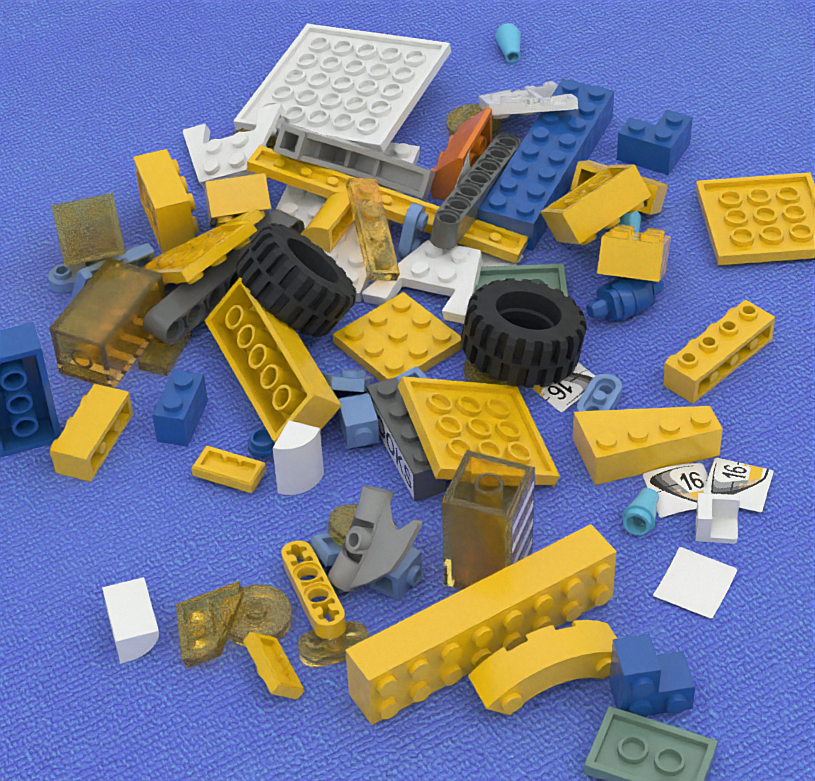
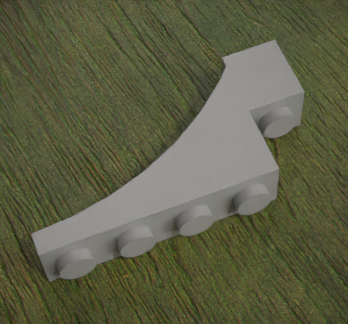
M281 123L273 150L296 160L346 173L421 199L428 198L436 173L435 171L340 137L323 135L300 126Z

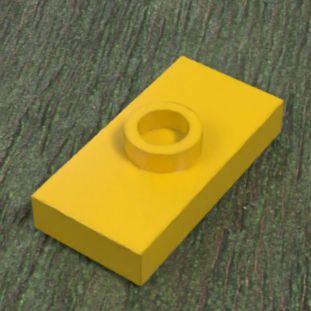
M207 445L191 468L192 475L248 493L254 492L267 471L265 462Z
M250 632L243 642L257 666L258 675L264 680L270 693L297 700L305 690L277 638Z

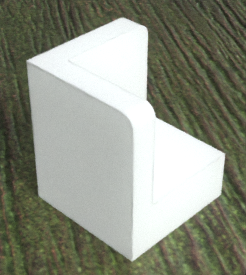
M698 493L695 541L737 543L740 497L738 495Z

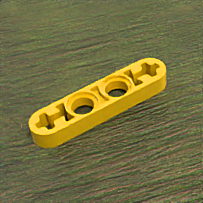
M305 541L287 543L281 550L283 567L314 632L323 639H333L341 636L347 628L345 612L312 546ZM296 557H299L303 562L298 564ZM304 576H316L312 580H300ZM320 596L327 598L326 600L321 602L310 601L311 599ZM329 614L331 622H328L327 619H324V616Z

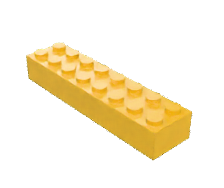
M590 524L345 650L349 695L371 725L383 719L393 717L399 710L414 702L425 700L431 693L445 686L457 683L463 676L471 673L478 665L502 647H505L508 652L526 642V634L550 625L556 628L567 621H574L582 613L595 606L604 605L613 597L617 551Z

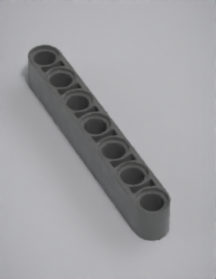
M511 134L497 135L435 213L430 242L434 246L441 249H452L465 235L479 216L480 206L520 146L521 141L518 137Z
M275 209L255 225L257 232L252 234L249 239L251 242L259 231L268 224H283L289 229L292 228L298 231L299 234L305 229V225L302 220L282 210ZM250 242L238 250L233 248L226 254L227 259L214 267L210 265L202 271L204 273L202 278L192 284L184 282L151 308L144 317L143 330L169 345L177 343L209 316L239 279L236 269L237 259Z

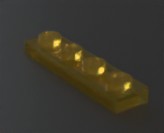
M349 178L346 183V189L368 280L397 281L400 271L377 179Z

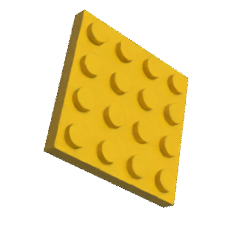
M811 172L696 181V193L718 265L815 258V183Z
M401 377L398 389L436 479L532 484L534 480V485L555 486L560 475L517 386Z

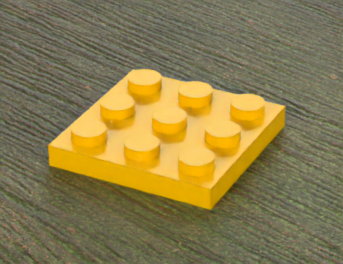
M404 292L333 333V343L380 382L394 378L416 366L424 373L462 349L461 336Z

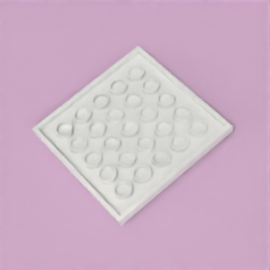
M307 24L234 119L235 129L246 132L254 130L257 123L258 108L281 102L285 108V114L283 118H278L275 124L277 131L272 136L278 137L281 123L290 124L323 135L340 137L384 153L450 55V43Z

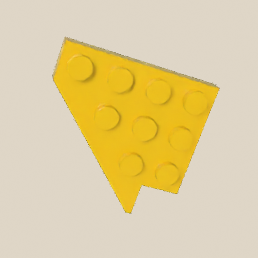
M254 208L153 258L132 273L138 284L150 283L155 285L162 283L166 285L168 283L180 284L182 282L192 284L204 276L202 271L210 265L214 267L227 259L226 254L233 248L238 250L250 242L249 237L257 232L254 224L263 217L259 210Z

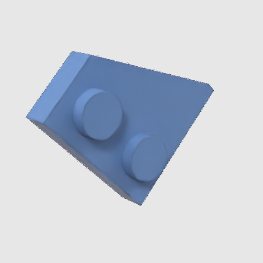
M347 369L342 370V374L321 372L332 390L366 392V386L374 384V377L366 376V370Z

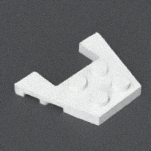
M553 81L545 82L540 87L525 86V90L518 89L514 92L505 90L478 96L479 107L483 110L491 108L494 119L508 118L510 114L532 115L537 112L578 109V98L573 94L552 96L558 86Z
M281 102L258 108L256 128L251 131L238 132L233 136L209 141L210 130L206 124L183 130L199 183L203 189H205V182L256 174L247 171V161L259 145L267 147L266 143L269 137L275 135L277 131L275 124L278 118H283L285 114V108Z
M427 240L362 292L364 302L382 305L394 298L402 287L451 296L442 310L444 320L464 324L469 299L475 292V287L479 281L483 261L481 250L458 245L452 249H441L434 246L430 240Z

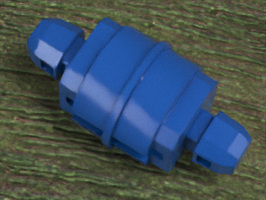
M617 277L597 289V298L590 301L586 306L587 314L591 318L599 319L605 317L613 321L633 318L638 313L654 305V296L661 293L664 289L663 279L661 278L659 282Z

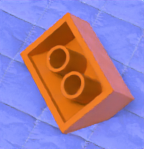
M485 108L462 123L455 135L450 136L448 146L445 151H441L436 167L430 169L436 172L431 186V197L446 200L455 189L468 153L470 167H472L491 144V108Z

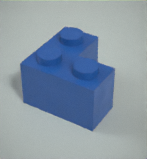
M666 110L656 125L639 119L629 118L618 132L616 160L669 176L690 145L693 117L676 111Z
M650 634L613 639L609 685L616 708L643 717L663 713L676 714L684 710L693 709L695 684L684 651L656 655Z

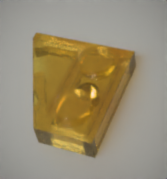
M239 581L176 604L182 661L188 668L222 655L245 593Z

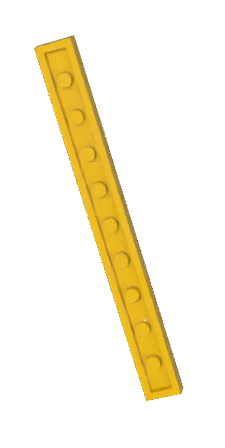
M261 145L257 147L247 161V171L256 174L265 173L268 178L325 198H329L331 195L339 192L354 194L357 209L404 224L406 213L412 203L425 206V213L429 214V218L423 232L429 234L432 232L435 213L439 209V206L329 168L290 158ZM476 219L458 244L481 250V252L517 264L527 246L528 237Z

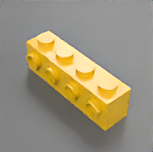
M744 300L737 307L729 309L723 318L716 323L710 324L705 332L696 339H691L677 354L668 357L663 367V386L694 404L772 340L776 317L747 300Z

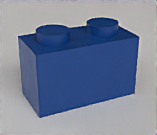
M173 370L152 414L157 442L188 447L208 403L204 374Z

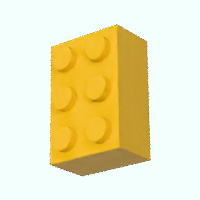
M167 149L133 157L140 202L162 254L195 238V233H199L197 220L191 213V211L196 210L192 193H188L185 177L180 176L177 160L171 159Z
M609 165L540 211L557 242L586 245L597 237L595 233L601 229H609L617 225L621 221L619 217L625 213H633L644 206L643 201L652 195L635 165Z
M265 173L205 182L204 195L210 226L216 225L217 227L254 208L259 210L263 218L271 210Z
M617 224V227L611 228L602 236L597 274L659 282L666 273L671 236L664 235L665 230L647 228L643 233L634 231L635 226Z

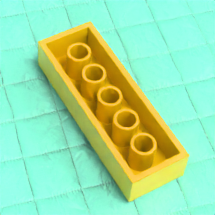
M239 277L204 320L275 443L289 420L320 428L321 431L342 406L297 332L284 321L282 322L277 319L271 311H267L262 306V303L250 294V290L241 282L242 278Z

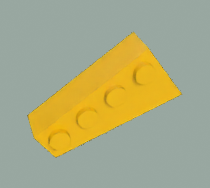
M710 406L574 412L572 439L594 485L641 475L659 468L717 457L720 455L723 428Z

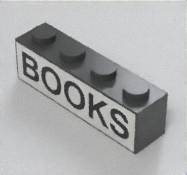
M397 377L367 385L366 393L370 394L378 418L379 435L414 501L446 492V479H436L398 389L399 381Z

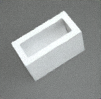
M290 420L286 424L273 446L278 494L296 495L304 493L315 487L322 479L324 468L320 428Z
M144 577L102 587L120 664L145 655L156 644L159 630Z

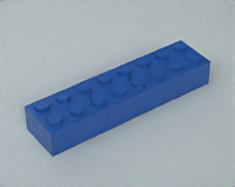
M562 79L552 96L573 94L578 98V109L540 113L480 206L479 220L527 236L528 242L525 249L533 251L548 227L540 211L569 192L577 162L588 160L613 118V90L579 83L575 80Z

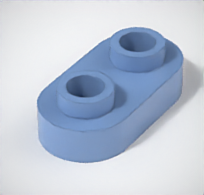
M416 203L410 205L403 224L397 253L398 258L404 259L423 244V241L419 239L421 231H424L429 218V214L425 213V206Z
M88 258L55 266L48 273L50 288L57 293L73 292L78 270L103 260Z
M600 374L592 378L577 403V411L614 410L622 395V382L620 379L611 374Z

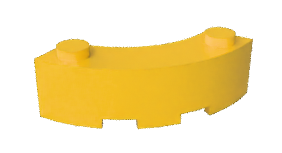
M575 620L572 622V627L555 630L554 626L550 625L526 634V642L508 652L505 647H502L478 665L468 677L486 709L511 715L532 697L558 684L581 678L605 679L610 675L613 639H617L608 623L601 621Z

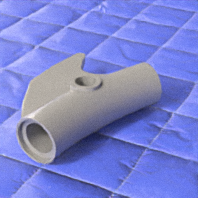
M362 486L350 529L328 573L329 581L337 588L346 592H354L358 587L376 582L396 571L409 552L422 527V522L420 520H413L401 529L395 527L390 507L393 492L374 486Z

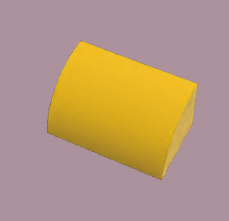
M345 192L331 195L302 231L301 235L309 238L312 243L321 247L325 252L331 253L357 218L355 195Z

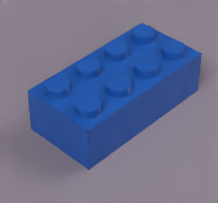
M34 322L0 330L1 458L50 445L61 435L43 352Z

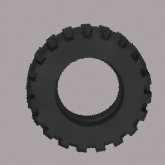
M272 223L264 226L237 259V274L242 278L241 282L250 290V294L255 299H258L267 311H271L277 319L282 322L284 321L294 330H300L302 334L312 335L313 337L329 334L355 304L356 288L353 286L352 280L346 276V272L342 267H339L336 261L331 256H328L321 247L316 246L309 238L302 236L298 231L287 228L286 225Z
M506 278L502 282L495 280L488 285L481 286L470 297L461 334V346L471 364L475 363L477 370L481 373H488L490 378L496 381L500 379L506 381L508 385L515 386L520 384L524 385V388H533L535 385L547 387L552 382L557 384L563 381L575 371L586 334L587 321L580 306H577L570 296H564V293L557 288L552 289L548 287V284L541 282L537 284L528 279L517 281L515 278Z

